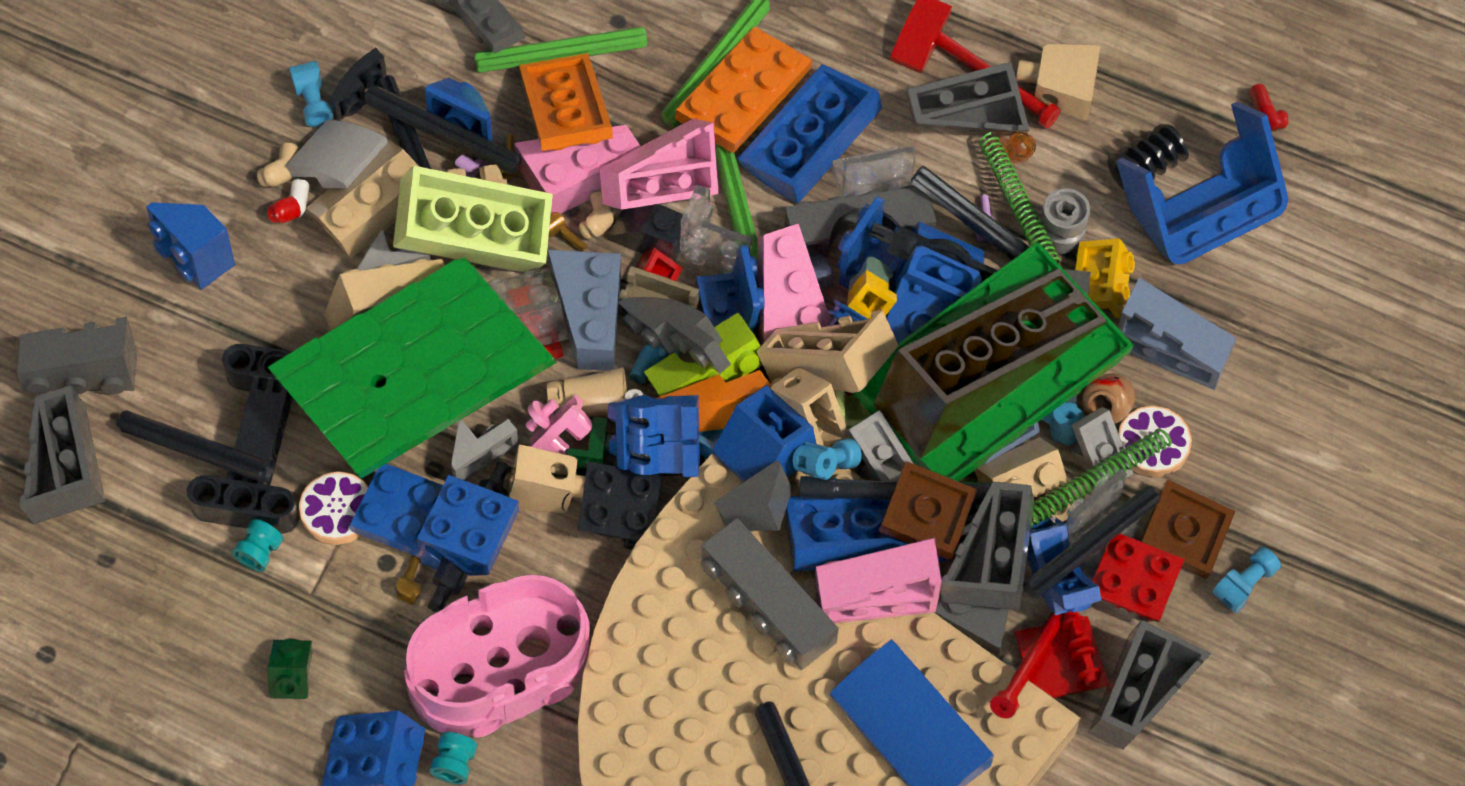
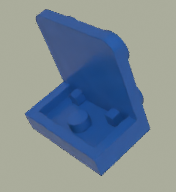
M879 196L874 199L871 205L866 203L857 218L858 225L853 232L848 230L839 244L838 249L842 251L837 264V268L840 269L839 284L847 289L849 288L850 279L853 275L859 273L867 257H874L890 268L893 277L889 284L893 280L901 258L887 252L886 243L868 236L869 229L874 221L882 225L884 199Z
M747 245L738 247L732 273L698 276L695 280V288L699 289L700 311L707 315L714 327L739 313L754 334L755 328H759L760 325L759 312L765 307L763 289L756 286L755 278H757L758 274L757 261L755 256L749 255Z
M398 710L340 716L334 725L322 786H414L417 778L416 773L421 748L424 743L425 728Z

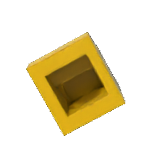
M867 257L859 273L853 275L850 279L847 307L867 319H871L870 315L872 312L883 310L886 316L897 302V294L888 289L889 281L893 277L890 268L874 257Z

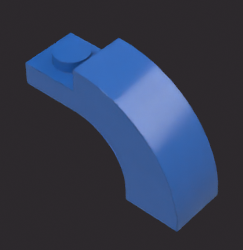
M1055 516L1049 519L1045 518L1044 522L1039 521L1037 526L1033 524V528L1030 529L1027 559L1032 574H1035L1071 545L1066 524ZM1079 566L1042 595L1046 604L1055 615L1083 611L1092 606L1091 603L1101 601L1099 586L1087 578Z

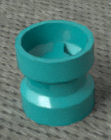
M253 519L245 530L247 537L244 540L238 541L231 552L235 559L244 566L257 572H263L270 563L269 555L271 551H277L284 538L277 529L268 523Z
M443 732L437 745L440 753L432 760L429 772L444 782L459 785L465 784L470 773L468 761L475 757L478 744L465 735Z

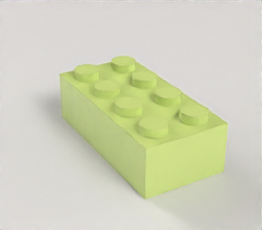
M413 166L400 179L393 247L452 259L465 257L472 263L532 274L546 264L553 194Z

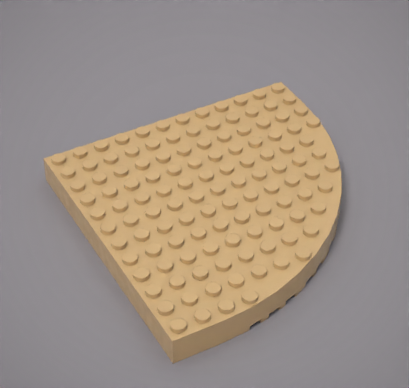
M713 454L700 466L698 477H691L652 522L634 546L612 584L594 629L583 672L578 716L581 786H785L755 716V708L768 701L774 702L810 786H907L830 697V692L846 676L891 639L994 754L991 767L966 786H1035L1077 732L1080 717L1029 680L1017 698L1019 708L1015 715L1009 719L996 716L990 708V701L997 691L1006 688L1015 670L934 612L835 623L839 628L837 643L802 671L794 662H786L776 649L777 643L768 633L762 635L754 627L750 618L751 615L743 606L740 608L736 607L728 598L725 591L726 587L718 579L712 580L701 566L702 544L725 527L714 502L743 483ZM786 513L784 514L779 531H750L818 605L814 583L816 570L794 572Z

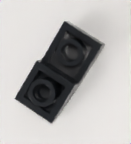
M376 47L358 60L336 86L330 98L333 116L336 121L359 112L363 105L366 104L364 102L365 89L369 88L370 85H377L376 82L379 78L387 76L384 56Z

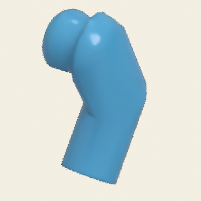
M650 345L643 347L629 374V378L635 383L645 384L648 378L644 371L670 354L659 346L655 349Z

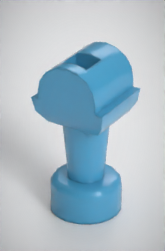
M317 60L289 67L296 96L303 95L307 104L303 109L305 123L310 127H319L326 120H332L333 113L329 103L321 100L320 89L322 88Z
M1065 402L1042 418V420L1050 425V435L1055 443L1060 442L1065 445H1072L1078 442L1072 425L1083 419L1085 415L1083 411L1077 408V404Z
M852 438L838 440L834 442L832 447L805 441L804 445L799 446L795 450L793 466L797 471L803 472V474L827 480L834 474L836 467L839 469H850L858 466L862 457L861 448Z
M1258 547L1250 556L1251 565L1240 574L1235 569L1229 571L1212 592L1214 596L1235 614L1245 607L1253 586L1262 576L1271 578L1281 569L1278 557L1266 547Z

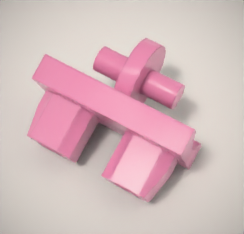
M574 394L554 415L553 412L559 407L555 400L551 399L545 405L539 401H533L528 406V412L532 418L526 423V427L532 432L539 426L541 427L530 437V447L565 455L569 445L558 435L566 430L579 441L592 428V421L581 410L583 400Z

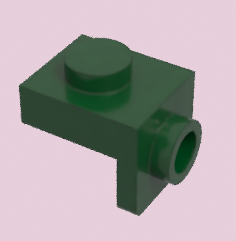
M593 417L588 450L566 449L565 455L573 456L577 459L576 475L586 476L588 461L605 464L606 455H612L609 453V440L615 433L608 432V418Z
M294 638L273 640L268 663L269 696L271 698H308V674L313 653L312 640H297Z

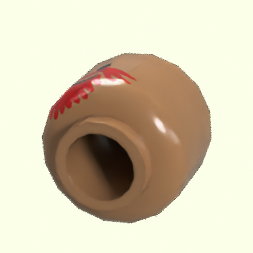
M1115 373L1103 374L1092 381L1085 389L1082 398L1083 409L1088 416L1103 407L1110 411L1114 424L1122 421L1133 409L1136 399L1135 391L1130 381L1122 375Z

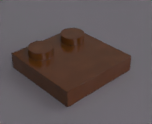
M906 461L879 532L909 544L934 538L937 555L951 560L977 489Z
M1167 479L1159 494L1160 501L1153 508L1140 542L1185 559L1182 565L1183 569L1207 579L1212 572L1236 511Z

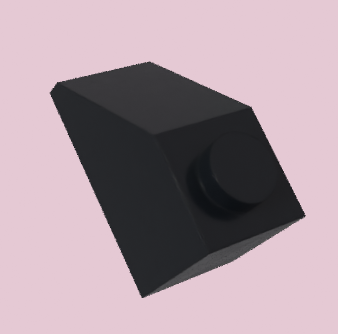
M660 204L622 209L608 234V240L642 254L656 248L675 262L688 239V216Z

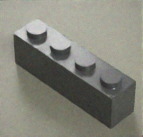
M738 518L702 544L700 563L704 572L712 580L718 579L726 587L725 591L728 598L736 607L740 608L743 606L751 615L750 618L754 627L762 635L768 633L777 643L776 649L786 662H794L802 671L837 643L838 626Z

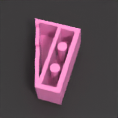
M693 118L601 167L602 204L622 210L718 194L713 123Z
M627 125L612 127L613 139L603 140L597 144L585 143L568 146L558 151H542L539 139L514 143L515 153L521 155L522 161L518 169L531 190L553 194L551 213H564L590 200V195L593 192L601 190V167L641 147Z
M799 223L757 237V282L759 283V288L763 289L765 307L759 312L758 342L760 346L779 328L819 322L821 327H827L831 320Z
M935 539L842 561H830L816 567L814 583L818 606L834 623L936 612L942 580Z

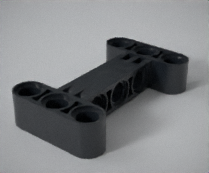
M234 344L229 346L222 355L226 379L233 388L249 391L234 449L268 460L275 470L293 397L279 380L270 374L271 371L268 367L293 351L248 344ZM240 364L248 365L246 368L241 370L233 369ZM228 471L227 478L201 475L194 478L187 487V497L192 513L198 520L203 522L247 528L253 519H258L268 523L281 534H284L296 527L299 517L293 494L286 488L271 485L273 474L270 476L269 481L264 483L232 471ZM205 495L214 496L208 502L198 501L201 497ZM242 501L251 502L245 508L235 507L236 504ZM278 507L288 508V510H286L282 514L272 513V511Z

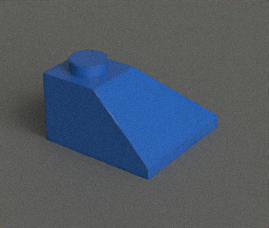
M451 78L427 85L425 88V98L428 111L493 141L490 113L480 92L466 82L459 83Z

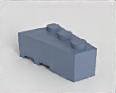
M548 250L549 272L554 283L559 307L563 314L577 369L613 370L615 368L618 302L621 288V254Z
M1140 277L1122 311L1118 329L1134 345L1129 354L1215 390L1229 361L1236 341V337Z

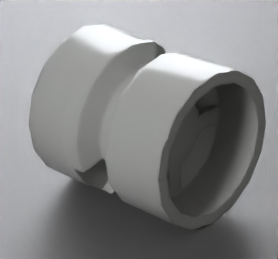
M1069 188L1058 189L1051 192L1044 202L1041 225L1044 226V230L1050 238L1049 241L1052 242V246L1058 254H1068L1077 250L1079 241H1083L1090 215V205L1086 197L1077 190Z

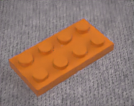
M754 26L676 109L675 119L683 124L693 118L712 122L714 125L715 143L734 153L810 71L813 60Z
M588 53L519 65L521 80L542 151H558L568 146L585 143L597 144L603 140L613 139L612 125Z

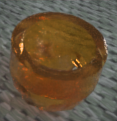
M1026 132L1014 133L1006 143V153L1013 162L1022 163L1029 160L1036 149L1034 138ZM1024 143L1027 148L1019 154L1016 153L1014 150Z

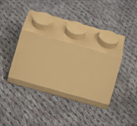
M389 140L386 146L347 189L330 188L306 208L351 259L375 240L381 230L386 231L396 222L400 179L409 169L418 165L404 149Z

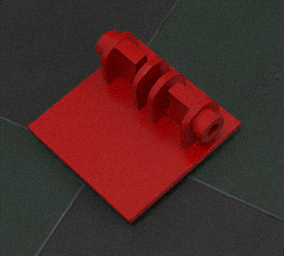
M1119 534L1108 543L1093 582L1099 586L1101 600L1116 605L1118 609L1120 607L1126 609L1128 613L1133 612L1146 617L1150 622L1153 620L1159 623L1185 559Z
M1079 612L1065 613V620L1062 622V626L1029 679L1031 683L1052 698L1107 687L1109 683L1088 616H1082ZM1043 626L1014 632L1022 660Z

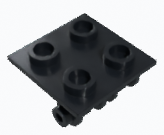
M588 461L577 531L620 538L624 542V548L633 550L636 543L656 519L662 475H640L631 472L630 469L622 470L616 466Z

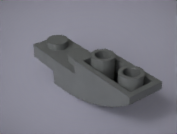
M449 0L479 43L485 42L494 54L525 39L523 28L499 0Z
M656 297L623 298L618 302L626 315L622 318L625 325L633 334L637 335L640 333L653 349L659 346L670 355L677 349L684 354L689 351L692 358L702 368L708 365L719 374L731 365L718 345L723 340L707 315L681 302Z

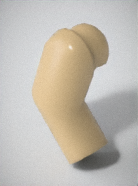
M292 143L281 144L279 159L267 164L257 172L258 183L263 187H275L291 180L293 177L285 165L298 152V147Z
M601 190L590 195L593 212L587 216L586 220L579 224L580 234L585 239L601 236L612 225L614 220L611 206L602 204Z

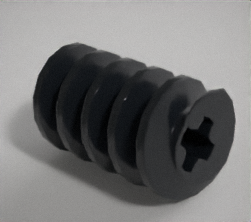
M1159 124L1153 131L1144 133L1142 138H1136L1130 145H1124L1120 148L1119 152L1114 151L1108 156L1107 163L1112 177L1121 189L1124 190L1117 160L1124 158L1150 171L1154 180L1155 173L1161 176L1166 173V166L1172 169L1178 165L1177 159L1183 162L1189 158V152L1182 136L1173 126Z

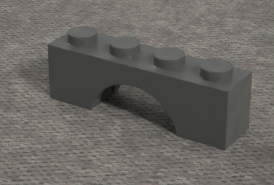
M907 185L898 190L886 192L869 191L864 195L853 197L836 196L820 202L810 203L802 201L793 206H787L785 214V228L799 223L809 256L823 254L824 257L829 256L831 245L837 236L858 225L857 218L861 209L866 203L871 205L877 196L884 199L882 226L893 231L897 226L912 230L919 221L936 229L937 222L931 198L914 185Z

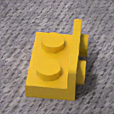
M1120 238L1079 241L1075 270L1091 272L1088 296L1100 309H1110L1115 318H1121L1122 311L1130 297L1129 276L1130 273L1134 272L1135 267L1132 252L1127 250Z

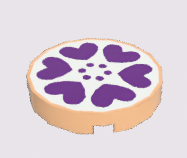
M1158 406L1140 407L1129 413L1120 424L1118 434L1124 449L1158 428L1166 431L1171 438L1172 445L1170 447L1166 446L1165 450L1160 449V453H1155L1154 457L1149 456L1148 460L1143 459V463H1138L1137 467L1132 466V470L1140 475L1153 478L1163 477L1164 474L1172 471L1174 473L1179 470L1188 459L1192 443L1189 427L1181 416L1168 408ZM1158 432V434L1163 435L1165 441L1169 443L1166 436L1162 432ZM1157 437L1159 444L1163 447L1161 440ZM1151 440L1152 445L1157 450L1155 443ZM1146 444V447H1147L1148 451H1149L1150 453H1152V452H1151V449H1150L1149 446ZM1140 447V450H1141L1142 454L1146 457L1145 452H1144L1143 449ZM1134 450L1135 455H1136L1137 458L1140 460L1139 455H1138L1137 452ZM1128 453V455H1129L1131 461L1134 463L1133 458H1132L1131 455Z
M337 471L319 476L312 480L302 492L299 502L302 525L315 539L322 543L332 545L351 543L359 538V534L351 532L350 523L369 487L365 481L350 473Z

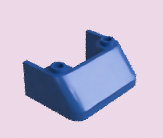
M1239 102L1231 104L1239 136L1227 142L1221 149L1219 163L1222 173L1165 201L1161 189L1155 186L1150 171L1124 158L1116 161L1130 210L1164 258L1175 264H1185L1279 217L1285 211L1288 204V193L1266 114Z

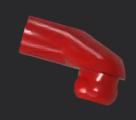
M1263 84L1253 85L1249 89V95L1255 110L1267 115L1271 131L1285 129L1289 123L1287 112L1285 110H1275L1267 89Z

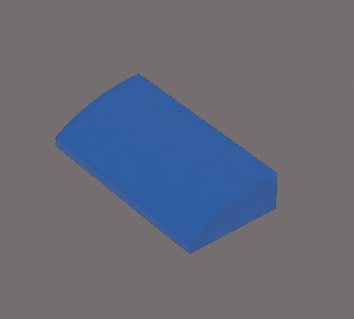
M822 64L737 158L738 163L778 194L794 203L800 202L881 111L882 105L879 90Z
M790 496L785 513L794 572L816 570V567L830 561H842L908 545L909 543L879 532L890 500L841 498L817 500L800 499V496ZM937 555L938 562H946V558Z
M892 639L864 660L830 692V697L907 786H966L992 765L994 754Z

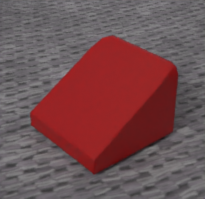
M656 248L645 252L635 267L673 281H677L683 269Z

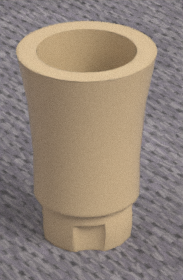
M624 367L603 373L564 378V381L547 383L548 402L553 399L559 405L553 412V415L576 394L583 400L581 410L588 417H608V404L624 399L627 393Z

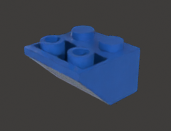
M152 202L146 206L150 219L147 225L155 237V240L152 242L153 246L164 259L170 257L175 262V268L184 281L189 283L192 280L202 290L235 266L227 228L205 205Z
M766 385L736 406L713 448V454L743 482L777 460L782 465L786 476L789 477L797 471L793 466L795 450L799 446L804 445L805 441L816 443L813 426Z

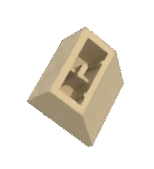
M1040 437L1005 452L989 463L975 469L979 483H992L994 481L1032 485L1034 501H1039L1040 497H1045L1046 494H1051L1052 490H1057L1064 483H1068L1059 450ZM1068 503L1067 508L1062 507L1061 512L1057 511L1056 515L1051 514L1050 517L1055 516L1064 522L1077 516L1075 503L1073 505Z

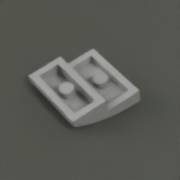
M326 120L285 166L292 177H316L323 188L347 189L386 146L388 141L385 136L365 127L343 121Z

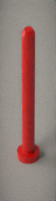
M941 31L936 45L973 71L992 67ZM1018 85L1023 106L1039 117L1038 123L1046 129L1050 128L1059 117L1061 108L1054 103L1047 106Z
M1051 612L1006 688L994 694L990 701V708L996 716L1009 719L1015 715L1019 708L1017 698L1062 626V622L1065 620V613L1055 615Z

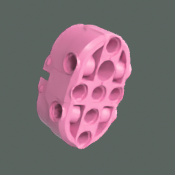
M539 575L520 576L506 582L494 583L479 590L478 598L468 602V596L452 602L442 611L437 612L421 623L409 641L406 653L407 666L404 671L409 701L417 716L438 732H454L467 737L479 738L495 732L504 724L525 717L527 714L542 708V706L558 703L571 695L574 688L583 678L590 649V627L584 607L577 599V596L563 583ZM480 627L491 629V632L484 636H478L473 633ZM565 627H573L578 630L570 636L560 633V630ZM531 639H540L549 646L544 654L537 657L525 656L518 649L521 644ZM495 659L508 661L501 668H494L489 665ZM460 675L473 677L466 684H458L454 681ZM427 691H434L437 693V696L434 697ZM514 691H521V693L515 695Z

